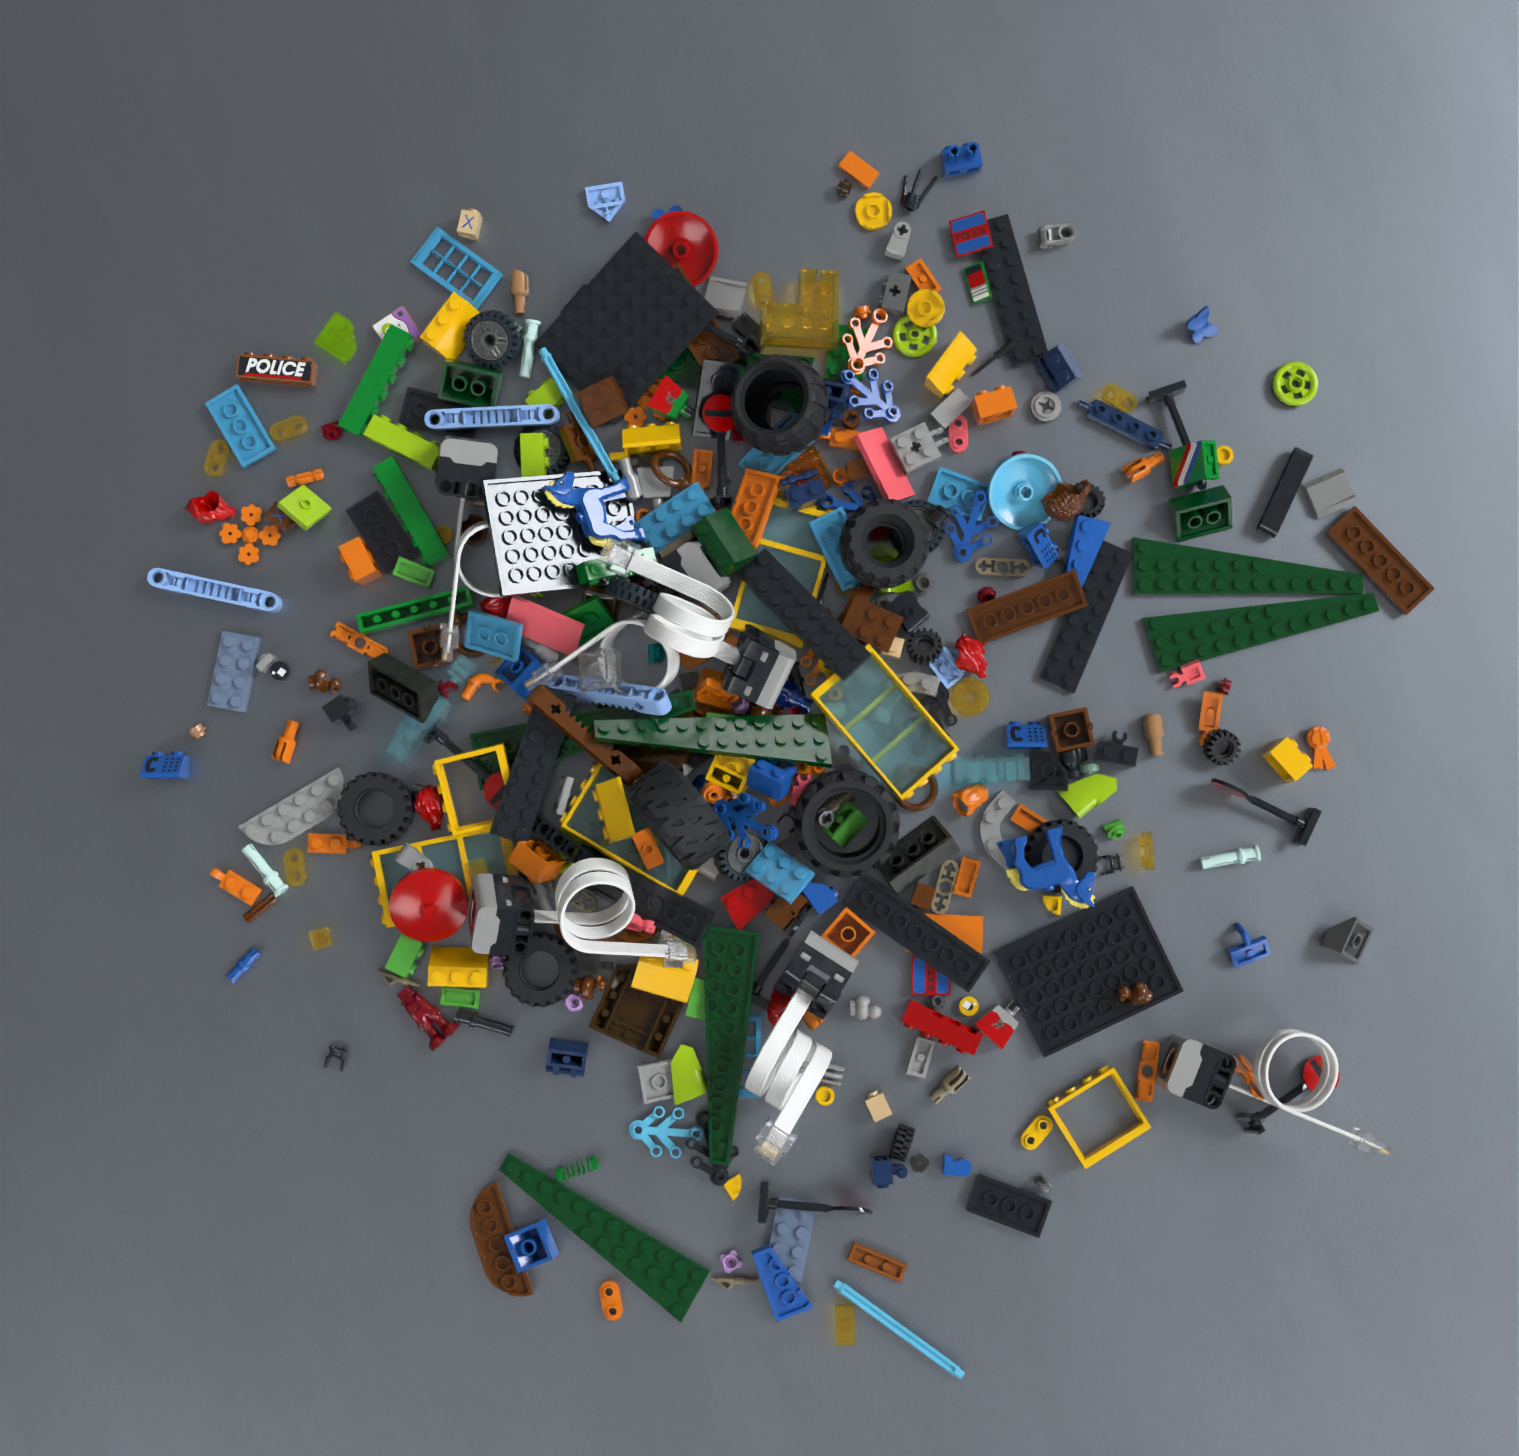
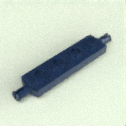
M1080 399L1077 405L1087 410V418L1154 451L1158 447L1169 451L1173 445L1163 440L1164 432L1098 399H1095L1091 404Z

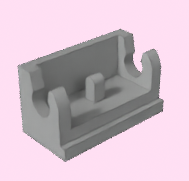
M957 388L928 417L938 427L945 429L972 402Z

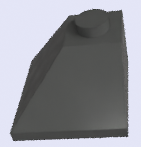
M1352 917L1329 928L1328 932L1324 935L1321 946L1358 964L1374 929L1358 918Z

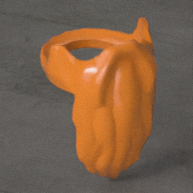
M972 784L957 790L951 795V797L953 796L954 808L962 816L972 815L976 807L981 806L982 803L987 801L989 796L988 788L983 784ZM959 797L964 805L968 807V811H964L959 807Z

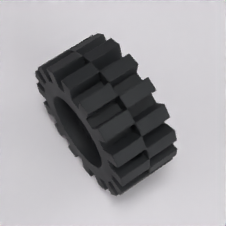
M1091 484V490L1088 492V495L1094 499V506L1090 509L1082 507V510L1076 515L1095 518L1102 512L1106 499L1105 496L1103 497L1104 492L1100 491L1098 486L1094 487V484Z
M919 628L916 633L913 631L907 642V653L910 659L913 658L915 663L919 661V665H923V662L929 665L930 661L933 664L935 659H939L942 651L941 637H938V633H933V629L926 631V628H923V631H920ZM921 641H928L931 643L932 648L928 652H921L918 650L917 645Z
M1218 729V732L1213 730V735L1208 733L1207 737L1209 739H1204L1203 742L1206 745H1202L1206 758L1216 765L1223 766L1224 764L1227 766L1229 765L1228 762H1234V757H1239L1236 753L1241 752V749L1238 748L1241 746V743L1238 742L1239 739L1236 735L1225 729ZM1226 741L1228 744L1227 749L1222 754H1218L1216 746L1219 742Z
M901 1123L898 1125L890 1147L889 1157L905 1162L912 1145L915 1128Z

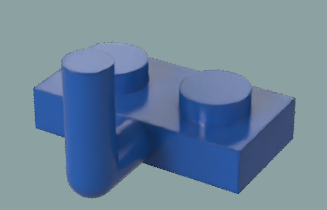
M1239 922L1234 924V928L1241 935L1243 944L1228 949L1232 965L1235 969L1271 955L1267 938L1264 935L1250 940L1249 933Z

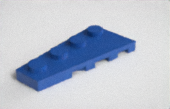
M1075 515L1063 574L1076 570L1081 587H1083L1111 522Z
M770 1244L751 1251L776 1322L813 1308L811 1302Z

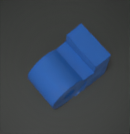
M943 1153V1175L967 1176L971 1173L972 1165L968 1159L964 1157L953 1159L952 1154Z

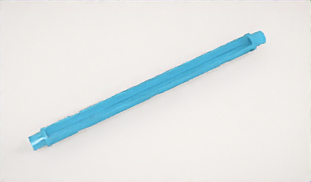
M546 347L540 349L538 352L542 357L541 360L549 370L608 474V478L614 484L620 479L617 474L618 471L614 468L560 373L551 353L548 352Z
M838 1279L835 1281L832 1287L837 1289L838 1293L893 1331L952 1376L955 1375L959 1379L964 1376L965 1372L958 1365L850 1288L846 1283H842Z

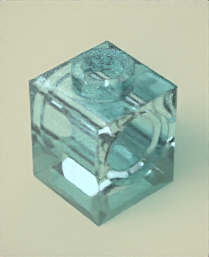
M461 654L447 670L450 674L448 678L456 685L458 683L464 685L478 667Z

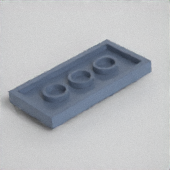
M222 631L207 706L247 712L262 638Z
M781 1196L778 1198V1200L805 1202ZM777 1208L769 1244L794 1280L802 1283L816 1211Z

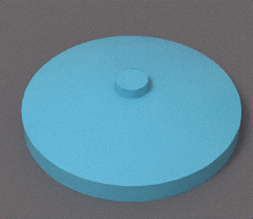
M1017 454L1005 459L996 467L988 483V504L992 513L1001 523L1016 530H1022L1036 521L1046 524L1052 518L1044 511L1041 500L1044 499L1048 492L1055 490L1058 482L1062 483L1059 472L1048 460L1034 454Z

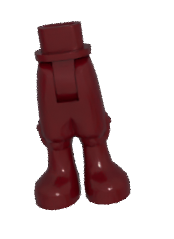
M406 986L397 995L402 1001L401 1005L404 1006L408 1015L417 1024V1028L426 1032L429 1036V1048L432 1051L440 1047L447 1040L446 1038H449L460 1027L455 1022L445 1020L438 1008L434 1007L409 986ZM431 1022L438 1025L444 1036L432 1026Z

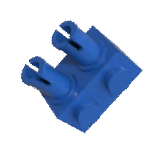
M969 142L960 147L958 145H951L941 150L940 158L944 178L981 172L983 164L979 143Z
M759 758L749 767L746 786L779 802L789 793L791 778L798 772V768L795 764L792 766L789 763L784 769H780L778 766L781 764V760L773 762Z

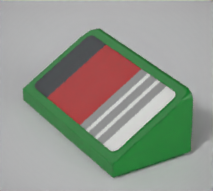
M977 262L963 268L972 305L990 301L992 294L983 262Z

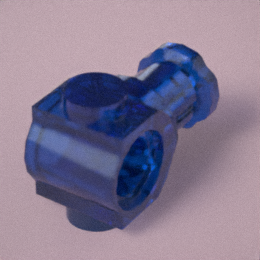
M786 680L775 703L784 708L795 706L803 710L804 714H807L814 701L801 695L799 687Z

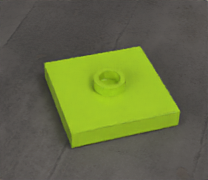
M304 484L279 501L277 505L279 509L305 531L332 510L329 505Z

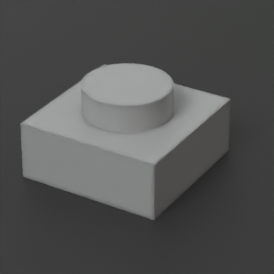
M271 653L263 654L258 659L256 667L261 672L266 673L278 659Z

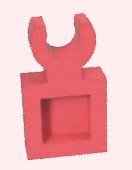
M1198 659L1180 666L1181 672L1174 671L1168 674L1170 679L1178 678L1177 681L1172 683L1174 688L1181 686L1184 681L1187 685L1205 679Z
M795 774L797 785H791L789 804L796 805L802 791L806 789L807 784L810 782L811 775L805 774V779L801 780V774Z
M634 913L631 921L625 928L638 932L643 930L653 934L656 926H654V921L642 920L639 915Z

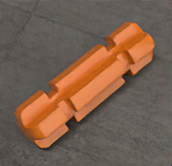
M319 468L313 470L314 472L307 471L296 474L295 477L294 475L287 476L286 483L288 487L297 486L296 484L302 485L314 482V479L316 481L324 479L323 471Z

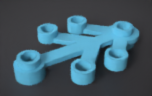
M660 1105L656 1106L653 1112L643 1121L635 1120L629 1126L631 1137L637 1140L642 1139L649 1147L653 1157H659L662 1154V1147L656 1145L649 1135H656L668 1148L671 1157L675 1159L681 1156L682 1150L668 1136L692 1137L697 1139V1141H701L704 1137L703 1128L699 1125H694L691 1129L668 1128L677 1119L683 1118L685 1112L682 1107H676L673 1113L657 1127L649 1125L656 1118L664 1116L665 1108ZM657 1108H661L663 1110V1113L661 1115L656 1114ZM678 1109L682 1111V1115L679 1117L675 1115V1111ZM637 1126L642 1128L641 1133L635 1132ZM696 1130L699 1131L700 1136L694 1137L693 1132ZM653 1148H659L660 1153L654 1154ZM678 1149L679 1155H673L672 1150Z

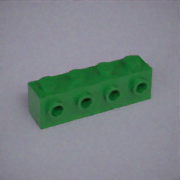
M653 547L632 551L657 562ZM605 557L584 561L575 566L580 585L589 583V586L601 583L600 581L605 579L609 582L611 576H624V578L635 576V572L612 563Z

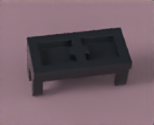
M743 312L732 323V329L744 340L748 333L755 336L756 351L759 353L774 339L746 312Z

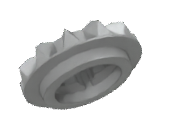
M1049 391L1038 393L1031 402L1033 416L1038 418L1039 421L1046 422L1055 419L1061 411V401L1058 396ZM1048 400H1050L1048 407H1050L1052 410L1047 409L1046 412L1042 413L1043 407L1041 406V404L1044 405Z

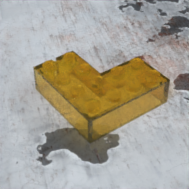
M801 268L798 277V303L763 301L760 310V346L835 351L839 342V271L822 270L819 281H816L818 269Z

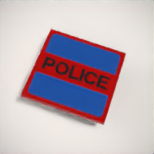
M985 210L949 221L957 258L993 247Z
M912 956L911 995H950V980L917 956Z

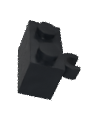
M340 694L322 707L333 724L339 726L345 724L351 732L358 728L351 719L359 713L356 709L358 705L353 698Z
M1113 731L1112 740L1114 743L1097 742L1094 761L1128 768L1136 767L1139 748L1123 745V742L1127 739V733L1124 732L1122 739H1118L1116 736L1117 731Z

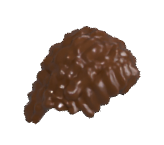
M1087 479L1075 485L1058 482L1055 490L1048 492L1044 499L1041 500L1044 511L1057 521H1067L1073 518L1082 510L1088 492L1091 490V483Z

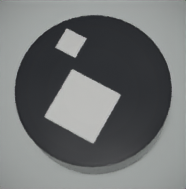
M278 661L271 666L270 673L274 679L284 681L290 676L291 669L287 663Z

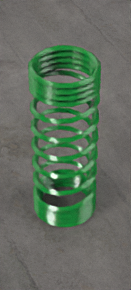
M596 1155L589 1157L590 1163L588 1158H586L588 1170L581 1159L583 1172L578 1161H576L578 1174L573 1163H571L573 1176L566 1164L568 1178L562 1166L555 1168L558 1182H565V1177L567 1180L570 1179V1176L574 1178L575 1174L579 1177L580 1172L584 1175L585 1170L589 1173L590 1168L592 1171L600 1169Z

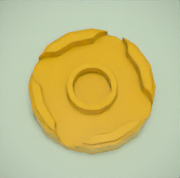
M871 192L864 194L855 206L854 214L856 221L866 230L876 231L884 228L889 223L892 215L890 201L881 193Z
M931 289L918 290L913 293L907 303V314L910 320L923 328L938 324L945 312V304L942 297Z

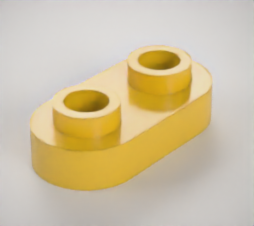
M1046 1115L1036 1116L1021 1133V1145L1028 1150L1037 1148L1052 1130L1053 1124L1051 1119ZM1046 1122V1127L1041 1129L1040 1123ZM1028 1137L1034 1138L1032 1143H1027Z

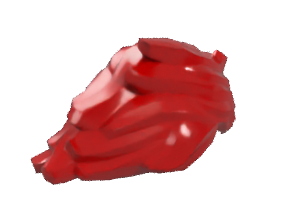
M210 490L205 496L190 499L185 508L197 521L203 524L207 522L212 523L214 520L226 521V518L229 519V516H236V508L229 507L221 499L219 493L214 490Z
M487 596L483 601L479 602L481 611L506 619L513 596Z
M962 634L955 643V647H957L959 652L954 661L955 666L960 670H967L977 674L979 679L986 678L985 671L987 669L985 666H988V662L983 656L986 651L982 648L986 645L977 639Z
M429 784L422 787L416 796L414 810L424 821L429 822L431 831H435V829H441L440 825L444 814L442 802H444L442 794L439 795L437 786Z
M773 990L767 1007V1019L773 1027H775L791 1000L790 995L787 998L776 990Z

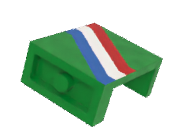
M1200 440L1169 450L1173 488H1189L1190 483L1201 480L1220 479L1216 441Z

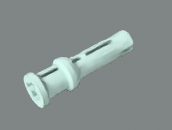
M524 319L525 331L524 335H522L524 346L519 377L530 379L535 350L533 344L538 339V328L541 322L533 319Z
M252 844L242 849V853H244L264 878L263 883L268 885L274 892V897L280 896L289 888L288 884H284L279 878V873L269 867Z
M1257 844L1250 848L1242 849L1239 847L1236 851L1200 857L1203 870L1233 863L1243 865L1249 861H1261V853Z

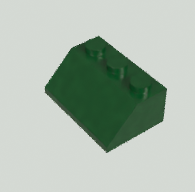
M448 358L443 363L437 398L473 407H494L501 390L504 371Z
M1224 485L1168 499L1169 515L1177 542L1233 528L1232 499Z
M729 508L706 515L690 527L721 575L730 576L758 555Z

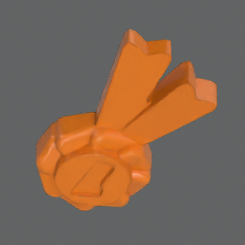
M1322 726L1311 727L1306 734L1307 744L1314 748L1313 768L1323 769V762L1327 770H1330L1331 767L1336 768L1326 747L1330 742V732Z

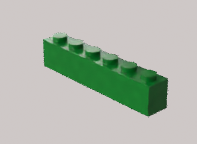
M392 324L389 326L338 426L360 438L364 436L363 434L373 415L377 416L379 413L378 407L381 401L384 402L387 398L389 386L393 385L396 381V373L399 368L403 367L407 352H410L414 346V337L410 333Z
M391 456L372 467L375 471L373 474L378 484L382 483L385 488L382 490L387 500L391 499L394 504L392 506L396 516H401L403 520L401 522L402 527L406 533H411L413 538L410 540L416 549L419 548L422 552L420 558L423 563L433 568L452 557L446 545L443 544L439 533L437 534L434 524L397 460Z
M467 586L457 588L454 613L476 607L472 590ZM452 590L356 614L360 633L369 635L447 615L450 612Z

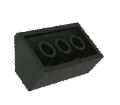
M383 653L368 661L370 693L420 723H424L438 700L437 681L387 653Z
M933 815L900 839L891 851L890 857L877 868L896 894L900 895L959 852L960 849L950 833Z

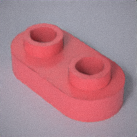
M959 415L948 425L949 448L954 453H962L968 446V424L966 418L962 415ZM955 421H960L961 426L957 427ZM961 440L962 445H957L955 441Z

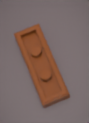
M853 1241L846 1258L849 1262L901 1283L908 1266L905 1262Z

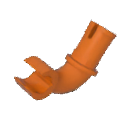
M478 673L467 679L468 682L460 696L470 701L477 688L481 687V684L491 685L496 692H501V690L497 689L495 684L498 682L506 684L502 679H496L487 673Z

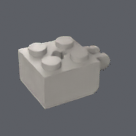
M925 422L890 438L889 443L906 476L940 460L941 454L938 447L948 443L949 439L946 437L934 442L932 437L941 434L944 431L943 427L929 432ZM912 446L919 448L917 453H915V450L911 451Z

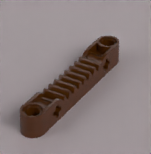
M537 684L526 697L527 702L610 773L615 777L621 776L622 783L626 786L632 785L642 773V770L618 750L611 751V746L605 748L606 742L599 743L595 741V738H593L594 731L587 733L588 726L582 728V721L576 723V716L570 718V711L565 712L564 703L543 685ZM556 706L557 712L552 714V708ZM613 757H616V758H617L615 764H612V763H611V762H612V759H611V758H613Z

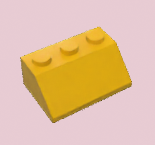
M453 292L421 334L420 338L424 344L445 359L457 360L465 350L466 342H463L465 337L463 333L467 329L465 326L472 317L480 312L461 296Z
M961 331L958 333L926 377L924 386L941 399L945 394L947 396L950 395L954 389L953 383L955 380L960 381L966 372L964 368L967 364L971 366L977 358L975 356L976 347Z
M666 422L662 426L646 424L645 427L638 428L636 425L627 426L626 429H622L623 450L628 452L629 455L656 453L659 450L680 451L682 450L680 426L675 424V422Z
M621 776L596 784L592 795L594 801H598L600 809H597L599 821L603 820L604 828H602L604 840L608 839V843L632 838L635 831Z
M432 946L428 965V986L488 987L490 954L475 953L472 947Z
M639 956L631 987L687 1003L699 960Z

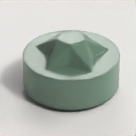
M1098 763L1079 765L1080 772L1087 776H1091L1099 771Z

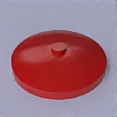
M674 211L664 214L652 223L644 237L672 266L679 263L693 286L703 282L712 273L717 263L719 246L716 234L709 223L697 214L688 211Z
M421 868L404 875L395 884L389 902L390 916L397 929L407 937L421 942L440 941L453 935L463 925L468 909L467 893L461 882L452 874L437 868Z

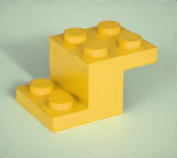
M715 755L705 779L736 793L738 796L740 793L746 792L748 788L746 786L748 770L757 759Z

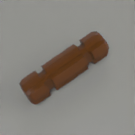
M273 893L267 895L265 900L262 899L251 908V911L243 914L245 921L251 923L256 919L255 917H259L269 909L270 905H274L278 901L277 897H274Z

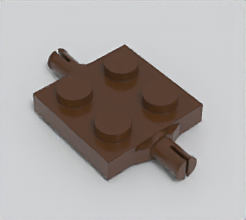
M572 411L566 413L570 424L562 425L558 430L572 464L586 463L589 472L597 471L593 460L599 459Z

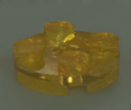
M966 678L958 682L951 694V702L954 708L960 714L968 717L977 716L985 711L990 701V693L986 684L975 678ZM969 692L976 696L972 703L965 699V695H969Z

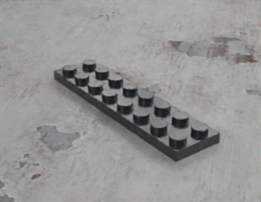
M1008 214L987 219L993 247L978 252L985 268L1005 344L1011 339L1017 344L1008 351L1013 369L1035 363L1040 358L1044 360L1042 355L1047 353L1048 349Z
M1103 540L1082 587L1088 606L1065 614L1039 679L1075 693L1133 556L1132 552Z
M766 548L737 573V576L843 682L872 656Z
M547 688L564 703L565 712L570 711L569 717H571L577 698ZM533 706L489 831L490 834L514 842H528L565 735ZM556 706L552 708V714L557 712Z
M582 843V846L597 858L615 861L598 850ZM620 864L627 871L635 900L634 913L644 920L654 921L655 926L698 948L715 912ZM606 884L585 887V889L613 904L624 893L622 889Z
M869 874L860 876L841 902L968 993L991 962Z

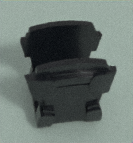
M907 590L890 603L888 611L904 617L901 626L905 633L910 636L915 629L929 619L930 614L919 605L915 593Z

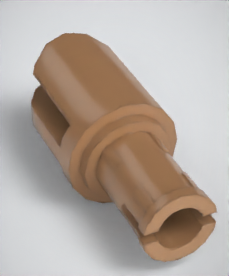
M513 270L510 277V294L514 296V314H525V297L529 295L528 275L520 270Z
M1148 713L1143 717L1145 738L1149 739L1150 756L1163 755L1161 738L1164 736L1162 718L1159 714Z

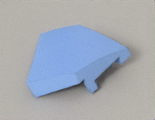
M622 182L585 187L588 207L610 222L625 202Z
M942 647L939 659H935L933 664L930 661L927 667L934 676L940 677V684L949 689L962 679L964 671L955 666L954 661L959 652L955 649Z

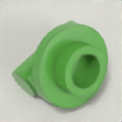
M1121 819L1102 826L1109 839L1121 838L1126 830Z

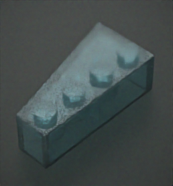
M438 693V700L424 723H420L404 714L386 752L399 763L406 765L425 742L423 738L432 733L433 727L441 722L454 706Z
M1023 753L1012 754V757L1005 758L1004 754L993 755V758H985V755L974 756V759H966V756L955 757V760L950 762L951 785L1030 780L1029 757H1024Z

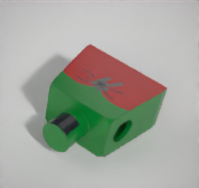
M666 375L647 404L648 411L672 421H676L680 414L690 419L695 409L687 405L689 395Z

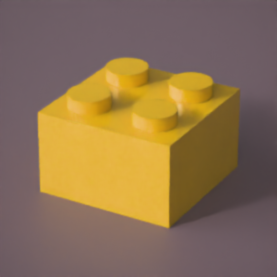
M1288 737L1277 739L1261 753L1286 783L1297 781L1313 767L1310 763V757L1304 752L1301 753L1297 748L1298 744L1296 741Z

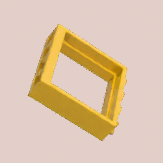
M504 743L434 760L432 765L433 773L435 776L438 775L439 783H437L439 795H443L444 802H442L443 812L448 814L449 820L446 823L449 832L452 831L453 836L491 827L494 818L459 826L443 764L496 751L505 785L511 769Z
M1105 1065L1097 1070L1098 1074L1093 1077L1091 1075L1081 1080L1082 1084L1076 1088L1071 1086L1064 1091L1065 1094L1060 1098L1056 1096L1048 1101L1049 1105L1045 1106L1085 1169L1152 1128L1113 1066L1108 1067ZM1110 1075L1139 1122L1083 1156L1055 1109Z

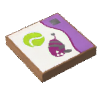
M403 305L372 325L381 341L391 324L410 333L414 337L413 341L415 343L421 340V331Z

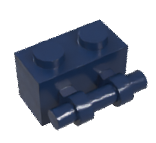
M1066 344L1056 345L1042 355L1046 364H1044L1041 358L1035 361L1038 373L1042 374L1047 382V388L1051 389L1054 394L1061 391L1057 384L1061 388L1068 387L1084 377L1083 372ZM1049 369L1051 370L1052 374L1054 375V377H1055L1054 379H1053L1052 375L1050 374Z
M823 380L830 398L828 406L830 408L829 420H842L844 413L837 410H848L847 400L853 395L850 387L846 384Z
M817 468L812 470L806 469L802 473L787 475V478L780 479L782 487L790 486V488L784 490V498L790 513L826 502L827 493L822 479H812V477L819 476ZM806 480V483L796 486V482Z
M550 1038L545 1072L558 1076L559 1074L570 1075L573 1078H576V1076L584 1077L589 1043Z
M889 1155L870 1156L873 1186L877 1185V1188H888L890 1184H893V1175H897L899 1178L907 1176L908 1171L905 1165L901 1163L892 1164Z

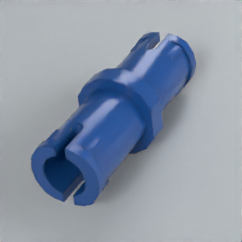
M251 947L247 954L237 961V964L225 977L231 979L230 981L235 984L246 971L250 970L249 967L261 954Z

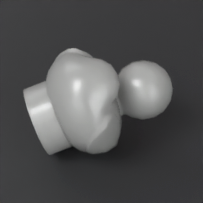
M862 995L858 996L856 1000H850V1014L860 1020H865L868 1016L872 1020L880 1017L881 1009L876 1005L868 1008L870 999Z

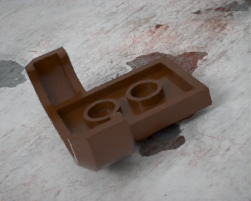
M858 583L849 597L839 622L858 641L870 644L872 647L888 654L904 617L870 603L869 600L876 588Z

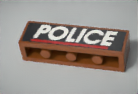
M245 352L244 355L238 354L236 377L240 381L316 388L318 365L312 358L301 357L300 360L287 355H283L282 358H276L272 354L256 356L255 353Z

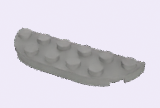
M337 767L238 827L248 838L265 845L284 844L328 819L338 809V799L341 800L342 797L340 793L342 789H345L344 778L340 768Z

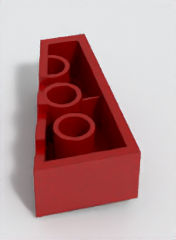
M752 879L720 897L737 929L741 930L777 895L757 880Z
M909 999L900 1019L904 1022V1027L911 1030L917 1028L921 1030L920 1034L930 1039L934 1036L939 1039V1043L947 1047L951 1044L957 1047L956 1051L965 1055L967 1052L975 1055L984 1035L979 1030L912 999Z

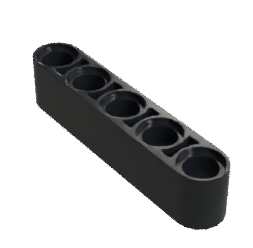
M1294 448L1258 523L1257 531L1272 538L1276 537L1313 459L1312 454L1300 448Z
M537 813L532 832L574 864L584 859L597 858ZM550 828L549 833L545 835L546 830ZM564 839L563 843L559 845L560 840ZM578 849L577 854L573 856L574 850Z

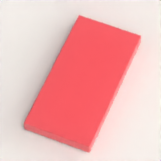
M882 427L859 433L853 437L884 499L901 501L915 495Z
M517 595L512 597L506 617L507 620L523 624L522 636L566 655H570L578 649L585 624Z

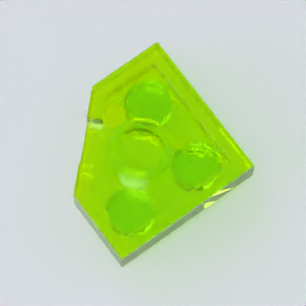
M335 312L314 342L347 365L357 351L354 327L351 321Z

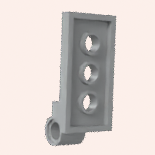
M825 703L827 709L843 727L859 714L844 713V703ZM826 717L832 767H825L824 774L829 771L838 770L840 765H846L849 769L863 772V758L845 737L839 736L838 729ZM862 719L849 730V734L863 749ZM840 746L848 747L849 754L847 756L839 755L838 748Z

